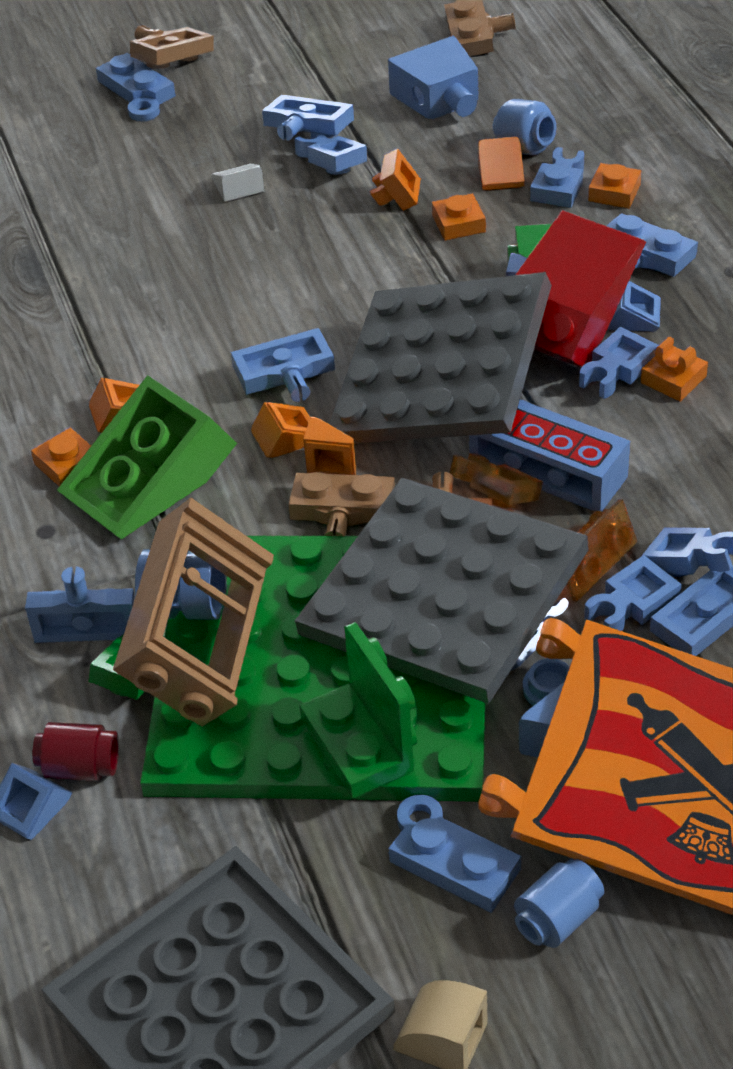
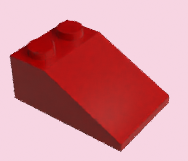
M562 210L515 274L523 275L546 272L552 285L534 350L578 368H582L586 363L592 362V352L602 343L646 241Z

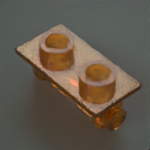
M618 499L609 509L595 511L589 517V521L578 531V533L588 536L589 550L566 584L574 602H577L638 542L623 499Z

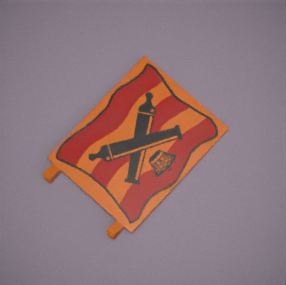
M555 618L546 619L543 622L536 644L537 653L548 659H572L531 780L525 792L506 777L497 774L489 775L482 787L478 809L491 817L517 818L511 834L512 838L572 859H579L586 864L733 915V668L587 619L581 635L561 620Z

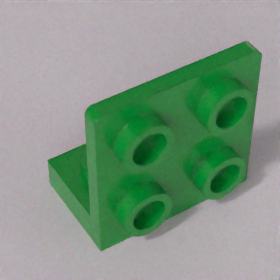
M356 622L344 627L349 684L299 705L302 722L352 799L414 771L412 746L418 742L415 729L411 723L410 710L415 708V699L409 684L402 676L394 677L388 668L385 653L378 640L374 637L367 639Z

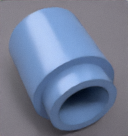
M571 858L566 863H556L515 900L514 908L517 914L515 923L517 928L528 941L540 946L544 944L551 948L558 947L598 909V900L604 895V887L600 878L590 866L579 859Z

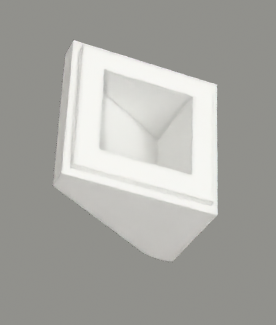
M247 164L211 174L212 180L224 202L264 192L262 169L259 165Z

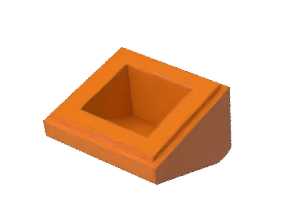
M518 137L479 140L478 168L482 190L524 187L521 144Z
M107 378L100 379L89 402L90 411L98 432L102 433L138 388V384Z
M264 402L252 425L251 431L266 457H278L304 448L303 439L310 416L304 407Z
M310 417L303 439L307 473L322 472L325 474L356 475L354 439L317 417Z

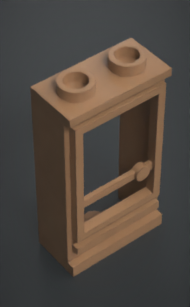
M189 498L158 523L113 671L134 683L137 688L150 693L172 707L186 719L192 720L202 727L236 706L238 698L234 695L266 569L272 565L274 555L203 505ZM188 550L231 579L227 595L201 579L197 569L193 567L187 569L184 567ZM180 576L187 585H194L224 605L208 666L163 637Z

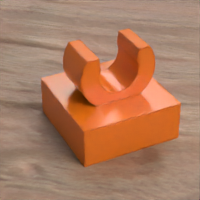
M399 149L384 155L381 172L372 178L377 188L371 190L370 195L379 206L385 205L393 199L403 211L417 205L421 178Z
M668 337L656 348L655 356L641 369V383L681 402L707 377L708 362L697 357L695 348L689 346L683 351L673 346L674 338Z

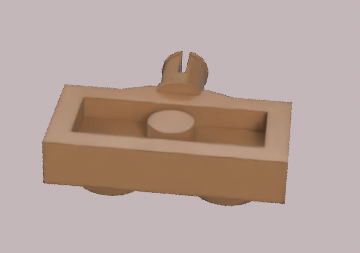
M457 0L454 3L444 4L450 36H454L469 56L494 52L493 33L516 29L513 13L490 17L485 12L482 0Z
M142 25V27L138 26L135 30L136 40L130 41V57L144 61L147 67L155 69L167 68L170 66V62L177 60L193 61L198 59L200 54L214 51L213 35L189 27L162 31Z
M296 473L289 500L290 520L317 521L327 525L324 536H346L348 526L368 523L394 489L395 478L370 474Z

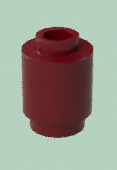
M48 722L44 732L35 735L32 749L33 764L35 767H41L42 775L46 779L100 781L102 776H114L116 773L119 758L117 731H106L105 727L100 724Z

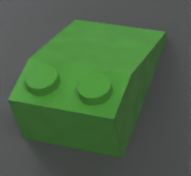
M147 375L57 491L122 540L208 482L237 443L208 415Z

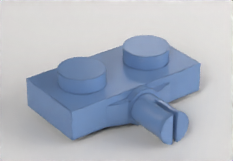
M287 95L279 96L262 110L264 126L277 127L278 136L282 140L287 139V141L292 139L296 133L302 131L325 134L326 138L334 137L354 120L353 104Z
M621 213L607 225L610 228L646 241L635 268L655 269L674 277L696 257L697 241L681 236L680 233L674 230H665L644 222L637 216Z
M319 328L231 352L232 366L246 395L284 384L293 401L300 402L299 394L304 401L310 395V389L304 379L335 370L334 355Z
M77 566L75 576L73 567H69L62 572L61 577L66 591L55 590L27 593L25 610L34 643L115 640L124 634L135 600L133 588L87 589L84 570Z

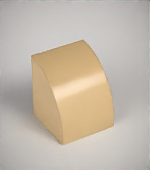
M441 980L425 984L418 992L394 1043L393 1050L442 1069H468L487 1026V991L455 981Z

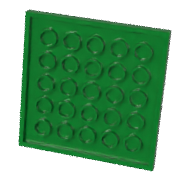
M247 536L272 553L274 557L272 565L266 569L234 695L238 698L237 704L202 727L194 721L186 719L178 711L155 697L140 782L143 797L404 801L413 795H426L437 801L479 802L484 785L485 703L391 668L389 670L395 678L402 676L407 681L415 699V708L410 710L411 723L418 740L417 744L412 746L414 771L352 799L302 722L299 705L349 684L347 652L298 635L295 620L358 536ZM227 577L226 595L228 594V590L231 583V579L229 577ZM179 611L176 618L168 619L165 638L208 666L221 617L217 620L187 619L182 611Z

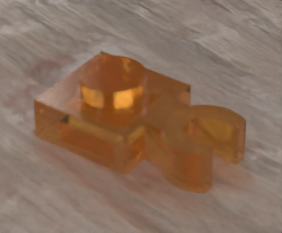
M469 453L468 459L459 455H453L449 471L453 477L471 482V488L488 495V498H492L493 505L502 508L512 509L516 508L518 503L539 500L543 481L506 464H492L487 458L475 453Z

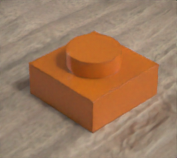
M600 163L589 186L588 201L630 209L641 185L642 170L627 168L620 164L609 165Z
M473 193L455 195L448 199L432 202V216L444 241L486 232V218Z
M70 427L32 449L31 453L34 465L60 486L92 445Z

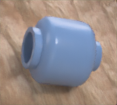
M511 99L505 102L498 110L493 121V132L495 138L518 137L522 154L538 155L554 140L556 120L549 107L543 102Z

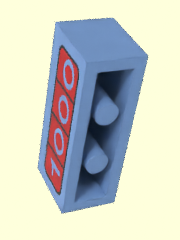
M521 399L519 400L511 433L469 436V458L471 463L599 514L628 477L629 440Z

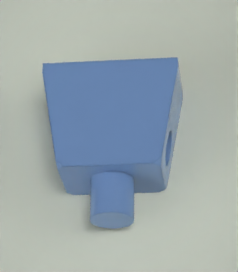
M454 36L388 59L390 94L427 119H435L452 112L457 113L461 117H466L475 110L478 100L477 66Z

